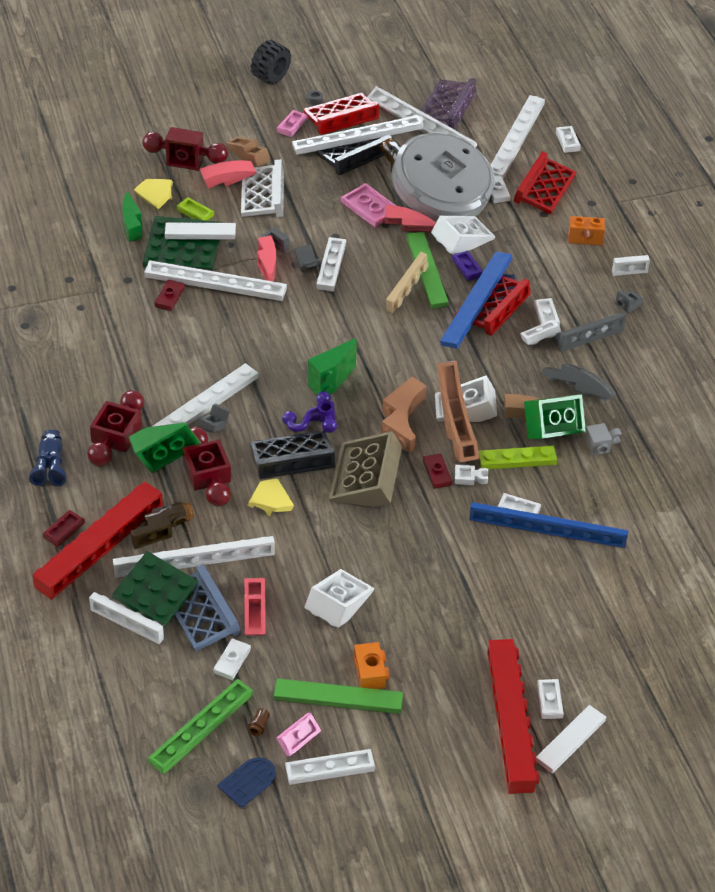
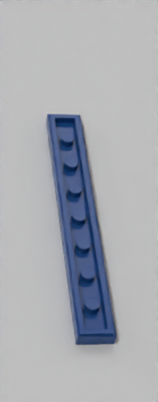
M497 251L494 253L441 338V346L458 349L512 261V254Z
M474 502L471 503L469 520L615 547H626L629 530Z

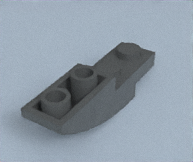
M566 363L561 365V369L554 367L543 368L542 375L548 376V380H565V384L576 385L575 390L581 391V394L584 396H592L594 394L598 395V398L602 400L616 397V392L609 384L596 374L579 366Z

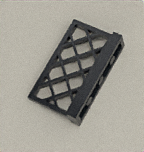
M387 135L381 138L366 140L370 142L361 141L342 145L341 147L337 146L318 150L316 155L334 166L338 175H342L385 156L383 147L386 143L392 142L393 137Z
M324 430L250 442L258 468L259 479L335 467V451L331 448ZM322 438L320 442L315 441L313 439ZM297 441H302L303 443H302L301 445H299V444H296L295 442H297ZM283 444L284 446L281 448L276 445ZM308 444H310V445L315 446V447H314L313 449H310V448H307L306 446H307ZM259 447H265L266 449H264V450L262 451V450H259V449H257V448H259ZM291 447L296 450L294 452H291L288 449ZM271 450H273V451H275V452H277V453H276L275 455H273V454H270L269 452H270Z

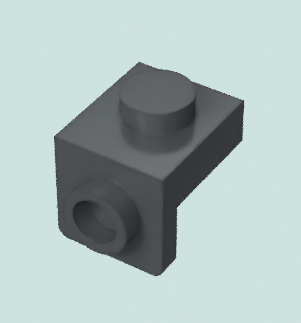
M274 227L262 235V237L271 235L275 248L283 254L289 251V237Z
M619 290L616 295L615 304L629 313L642 305L644 299L632 290L626 293Z
M213 404L210 414L199 418L198 425L210 433L219 431L226 427L230 411L218 404Z

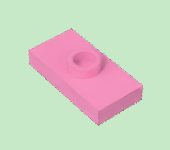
M292 110L277 127V132L292 137L307 120V115Z
M306 713L276 739L286 756H291L321 732V729L312 714Z

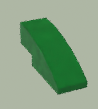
M127 192L125 193L122 205L125 234L129 242L142 238V215L133 198Z

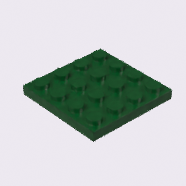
M154 216L143 258V267H147L149 261L213 271L220 239H165L166 223L223 222Z

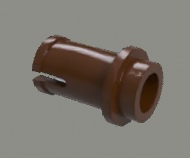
M259 708L256 711L253 721L248 724V731L253 736L263 734L264 726L270 717V713L267 710L261 716L263 708Z

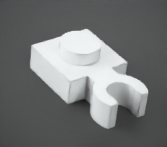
M455 465V484L474 485V481H478L481 484L488 483L487 468L475 470V466Z

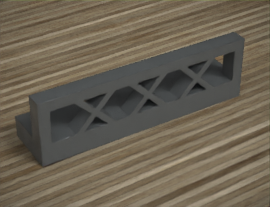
M622 312L558 333L553 337V342L563 352L622 332L625 327L626 314Z

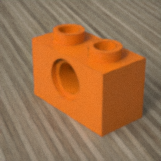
M570 216L568 243L603 245L605 218Z
M379 642L354 645V662L360 687L370 689L386 688V680L390 678L389 669L384 667V662H386L385 651L380 649Z

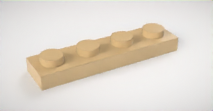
M419 253L387 297L386 309L388 312L394 313L396 308L401 306L404 297L408 296L412 286L417 284L422 272L427 270L429 263L427 262L426 253Z

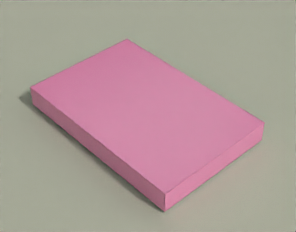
M366 183L342 196L340 201L374 227L385 222V205H395Z

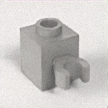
M605 423L586 426L585 441L591 455L610 452L611 443H620L619 436L622 433L619 428L612 429L609 432Z

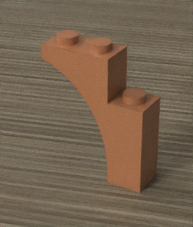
M411 377L383 399L382 413L387 418L382 421L381 434L393 431L402 445V449L408 453L415 450L416 436L409 426L408 419L416 406L426 399V385L414 377Z

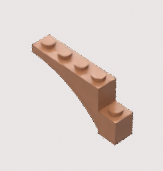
M457 361L437 363L446 437L453 442L455 460L459 462L479 459L477 440L468 418Z

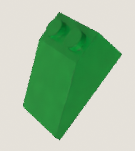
M355 338L308 359V386L316 395L321 391L328 392L330 395L336 392L354 370L357 353V340Z
M582 394L524 401L528 439H541L586 432Z
M185 422L146 427L129 436L135 454L151 473L183 457L182 448L201 444Z

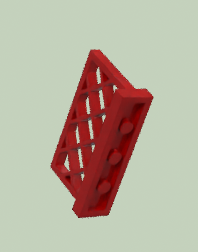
M363 93L306 108L304 109V114L318 127V133L323 135L379 119V104L376 101L371 102Z
M542 151L518 187L513 202L519 204L523 201L546 213L552 214L577 172L548 159V153ZM547 165L553 167L554 170H548ZM562 173H566L570 177H563ZM557 174L559 178H553L551 175ZM547 175L548 179L542 180L541 176ZM562 182L563 186L557 187L556 183ZM545 184H551L553 188H546ZM535 185H541L542 189H536ZM556 192L557 196L551 197L550 193ZM545 193L546 197L540 198L539 194ZM527 195H534L536 199H531ZM543 202H549L551 207L544 205Z
M502 276L499 280L502 283L496 285L488 300L494 298L495 301L485 303L482 308L485 309V312H480L472 325L485 329L486 334L492 336L531 295L529 280L523 278L519 282ZM515 286L514 289L507 290V287ZM497 289H505V291L495 293V290ZM506 296L502 300H497L498 297ZM497 306L494 310H487V308ZM486 317L484 322L477 320L478 318Z

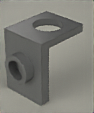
M311 244L294 249L301 271L318 267L321 259L315 258Z

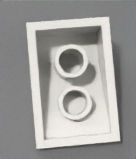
M440 216L431 231L436 240L442 243L451 254L472 250L495 238L475 216Z
M487 375L461 384L470 422H481L497 416L495 389ZM441 392L435 393L436 419L438 422H444Z
M340 569L311 588L304 608L311 611L313 615L328 621L330 625L339 628L349 621L372 594L374 588Z

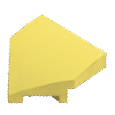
M146 179L134 191L159 210L168 199L172 200L171 186H173V181L167 179Z
M270 479L260 481L247 506L251 508L254 506L256 508L259 507L270 516L272 511H292L294 504L279 480Z

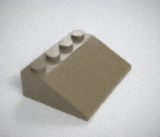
M393 431L341 443L329 494L330 502L370 507L391 503L402 445Z

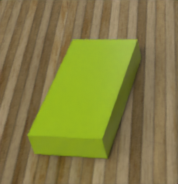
M189 197L177 205V211L192 219L208 221L214 216L213 210Z

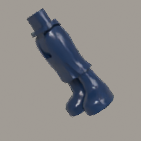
M45 430L44 435L41 437L39 456L36 459L37 465L31 470L29 475V481L34 486H42L46 483L47 468H49L48 478L52 485L62 486L66 482V473L60 466L62 463V437L58 430Z

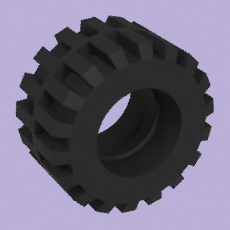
M266 40L254 53L250 65L251 73L268 84L274 85L278 83L289 70L291 64L290 50L273 40Z

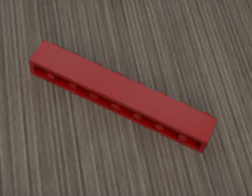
M145 481L136 486L130 494L122 498L117 505L109 509L99 520L94 521L74 541L67 544L56 556L51 557L43 567L38 568L32 575L34 588L53 600L128 536L132 530L144 522V515L151 513L154 508L162 507V492Z
M514 639L489 640L487 655L508 794L534 793L536 784H539V772L534 769L536 753L531 750V747H533V735L528 732V729H530V717L526 716L525 711L528 708L527 699H523L522 695L525 693L524 681H520L522 676L521 664H517L519 649L515 647Z

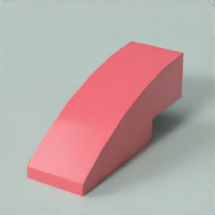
M244 160L221 162L200 169L208 189L223 182L227 187L257 174L252 162Z
M385 205V224H401V231L431 232L436 224L435 221L417 211L395 205Z
M270 235L258 238L257 265L265 280L274 282L276 274V249Z
M244 578L245 636L266 635L265 578Z

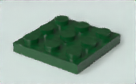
M146 551L112 593V598L133 611L142 614L144 617L157 621L164 629L198 586V581Z

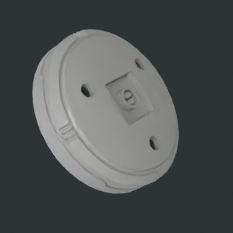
M427 133L411 138L400 148L392 168L393 184L401 199L414 211L434 220H438L440 216H477L486 207L494 189V173L486 157L477 148L471 146L470 143L448 134Z

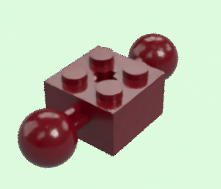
M170 127L165 140L157 132L147 133L142 140L144 149L149 153H157L161 149H166L167 166L199 171L204 156H207L209 161L214 164L225 162L228 158V149L222 143H213L209 147H205L203 132Z
M126 391L121 396L120 405L105 401L90 425L91 442L94 444L89 447L87 453L88 459L93 465L99 467L107 465L112 459L111 448L127 452L131 446L129 436L140 431L142 428L141 410L144 406V398L138 391Z
M192 427L190 429L201 444L184 447L182 452L183 464L193 490L197 491L207 488V501L216 507L224 506L231 497V491L226 483L231 482V465L220 439L208 442V435L204 429Z

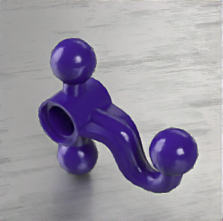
M325 391L317 394L316 401L318 406L306 412L301 424H295L297 416L292 411H287L283 414V423L290 430L301 432L306 430L310 421H320L325 432H334L337 429V423L335 421V407L333 401H331L330 394Z

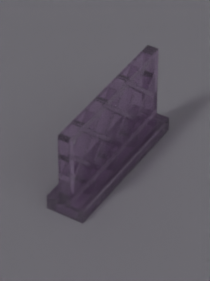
M469 78L467 82L440 79L421 111L425 114L431 112L432 114H429V116L441 123H447L448 127L455 129L477 93L476 79Z

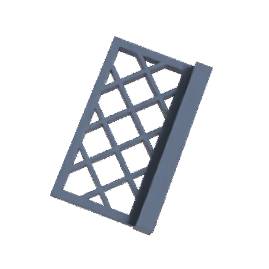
M204 564L196 567L197 572L189 575L198 581V586L192 592L194 594L192 600H186L183 604L189 606L187 612L177 611L175 614L195 652L230 634H233L234 637L241 634L238 621ZM198 595L207 596L205 604L196 602ZM193 607L202 608L200 616L191 614ZM207 609L215 611L213 618L204 617ZM188 619L198 620L195 628L186 626ZM202 621L211 623L209 630L199 629ZM215 624L225 627L220 632H213ZM197 633L206 635L203 641L196 644L194 639Z

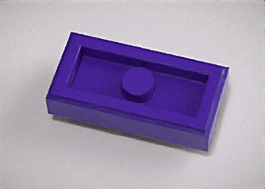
M468 250L452 255L453 262L467 281L477 279L483 273Z

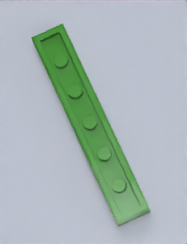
M424 232L407 234V241L413 259L415 260L420 252L427 254L428 268L425 272H422L420 279L430 308L448 307V299Z
M237 679L149 756L148 763L164 775L253 696V690Z
M277 679L274 700L401 714L403 692Z

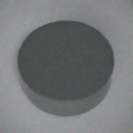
M318 90L308 92V103L312 105L321 104L323 102V93Z

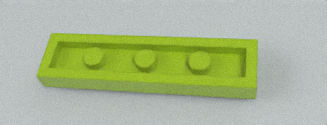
M554 446L478 451L480 468L503 469L557 465Z

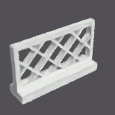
M280 159L275 160V165L254 167L257 174L242 180V217L276 213V217H283L284 169ZM259 177L263 178L260 182L255 181ZM266 182L271 183L267 187L264 185ZM252 183L254 186L251 189L247 186ZM259 188L263 189L259 193L255 192ZM267 192L270 193V196L264 197ZM253 195L252 199H247L248 196ZM258 199L262 200L259 204L255 203ZM267 203L271 205V207L263 208ZM249 206L254 207L252 210H245Z

